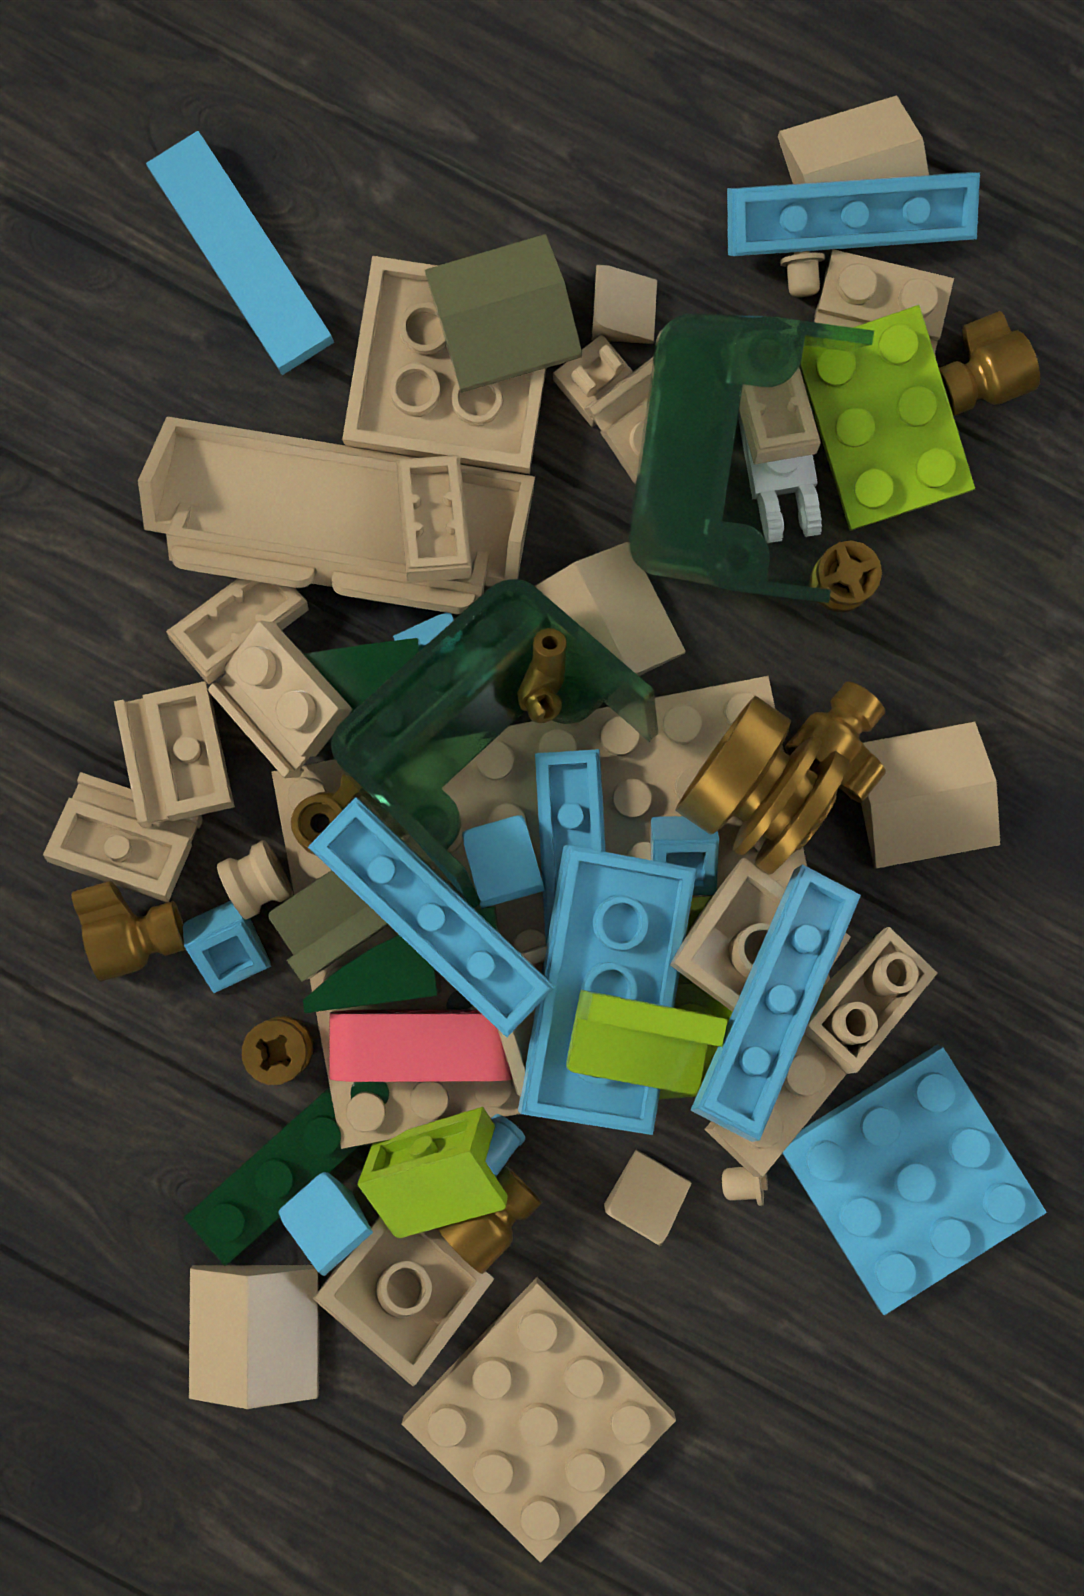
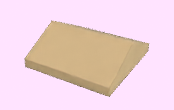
M897 95L781 130L778 134L793 184L929 175L923 138Z
M630 541L576 561L518 596L535 633L550 628L560 631L566 638L565 679L562 687L573 709L686 652Z
M976 722L863 743L879 759L886 770V774L861 803L874 868L1000 845L997 781Z
M746 858L741 859L695 918L670 966L733 1012L786 888ZM847 933L844 935L832 966L851 937Z
M379 1216L370 1226L373 1233L340 1262L313 1299L409 1384L414 1386L493 1282L494 1278L486 1271L481 1274L473 1269L448 1244L437 1228L397 1238Z
M193 1265L190 1268L189 1399L251 1409L318 1398L319 1304L313 1298L320 1290V1273L317 1272L313 1265Z

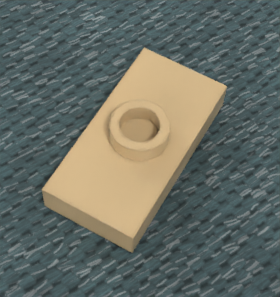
M783 331L728 340L724 355L754 465L816 454L821 442L790 332Z
M460 455L396 459L407 583L471 578L472 567Z
M238 578L166 632L171 642L210 685L226 673L223 668L258 621L274 622L283 630L309 609L307 601L294 587Z

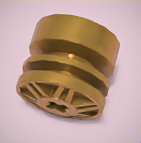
M754 696L743 708L702 765L679 801L675 811L710 835L721 829L735 815L743 823L737 833L732 850L740 856L745 855L760 837L764 835L767 838L756 857L754 865L767 874H773L789 856L805 846L827 817L836 800L838 787L848 770L850 760L839 752L834 751L814 771H811L809 768L821 748L822 741L813 735L801 743L789 756L780 748L787 736L791 720L757 696Z

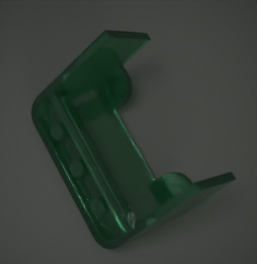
M683 314L669 321L659 332L655 343L628 535V550L635 564L645 572L656 576L732 591L829 603L831 590L810 581L767 576L770 552L762 534L746 524L722 521L743 385L768 388L778 386L789 380L800 365L804 345L850 351L872 345L874 331L773 316Z
M518 579L504 580L491 586L337 726L331 742L333 756L341 770L385 823L473 908H476L481 903V900L465 867L447 851L460 833L461 815L456 803L441 788L524 712L519 705L517 692L533 659V642L536 633L550 628L560 631L566 638L565 679L562 687L556 694L561 699L562 708L552 721L561 724L580 722L591 715L604 702L649 742L658 734L654 689L534 585Z

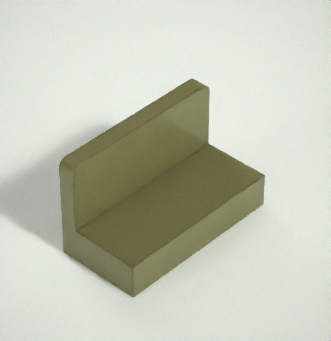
M332 870L269 913L270 921L293 954L287 961L301 982L314 977L389 925Z

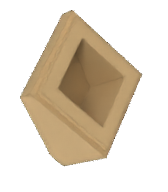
M596 265L592 340H595L602 334L607 341L653 344L657 280L612 266Z
M636 1149L604 1203L605 1212L657 1245L662 1246L692 1183Z

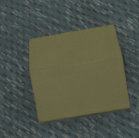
M546 234L425 269V275L461 393L582 358V350L565 282Z

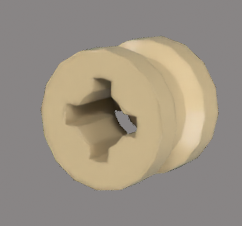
M264 840L251 846L249 855L242 859L228 858L217 864L221 882L234 907L245 920L258 915L263 904L271 900L283 902L293 896L291 884L280 861L269 844Z

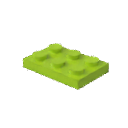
M920 305L795 348L802 378L850 531L971 492L975 489Z

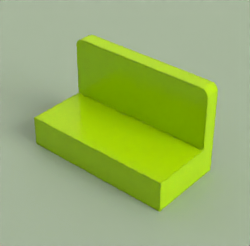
M580 989L566 1067L573 1073L695 1095L700 1089L707 1046L710 1044L723 1047L727 1019Z
M484 1107L407 1129L389 1140L373 1142L357 1184L391 1233L397 1238L411 1236L504 1210L508 1200L507 1193L485 1162L495 1124Z

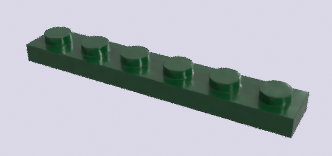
M456 990L448 998L446 1009H468L473 1005ZM354 1082L351 1087V1099L359 1093L372 1092L378 1095L384 1104L388 1101L389 1088L386 1082ZM330 1087L184 1217L186 1222L224 1266L232 1261L280 1217L278 1213L280 1208L320 1173H330L358 1147L353 1146L341 1149V1132L336 1123Z

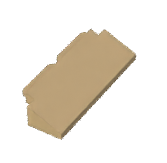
M166 417L140 474L138 486L144 530L166 533L169 560L180 569L294 588L306 587L309 584L333 587L336 593L343 596L453 614H464L470 610L480 611L485 586L516 591L535 476L460 464L472 567L471 578L407 583L396 459L419 457Z

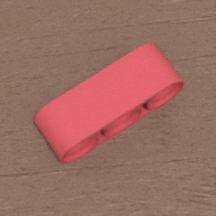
M382 1009L329 1012L330 1080L345 1082L513 1080L498 1029L477 1009Z

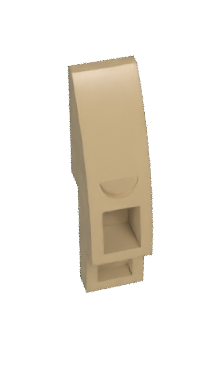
M890 927L884 928L823 986L760 1141L750 1142L712 1121L704 1130L754 1177H763L845 1075L857 1073L937 975V972Z

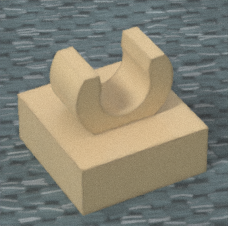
M601 334L582 349V358L568 361L553 372V381L590 426L593 427L596 425V422L592 416L587 414L584 408L633 371Z

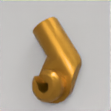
M548 628L536 633L533 642V659L517 692L521 710L528 711L529 717L536 723L551 721L560 713L562 708L561 699L556 694L562 687L565 679L566 638L556 629Z

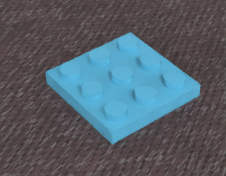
M935 1045L803 1128L782 1153L883 1315H886L1047 1213L947 1052L939 1045Z

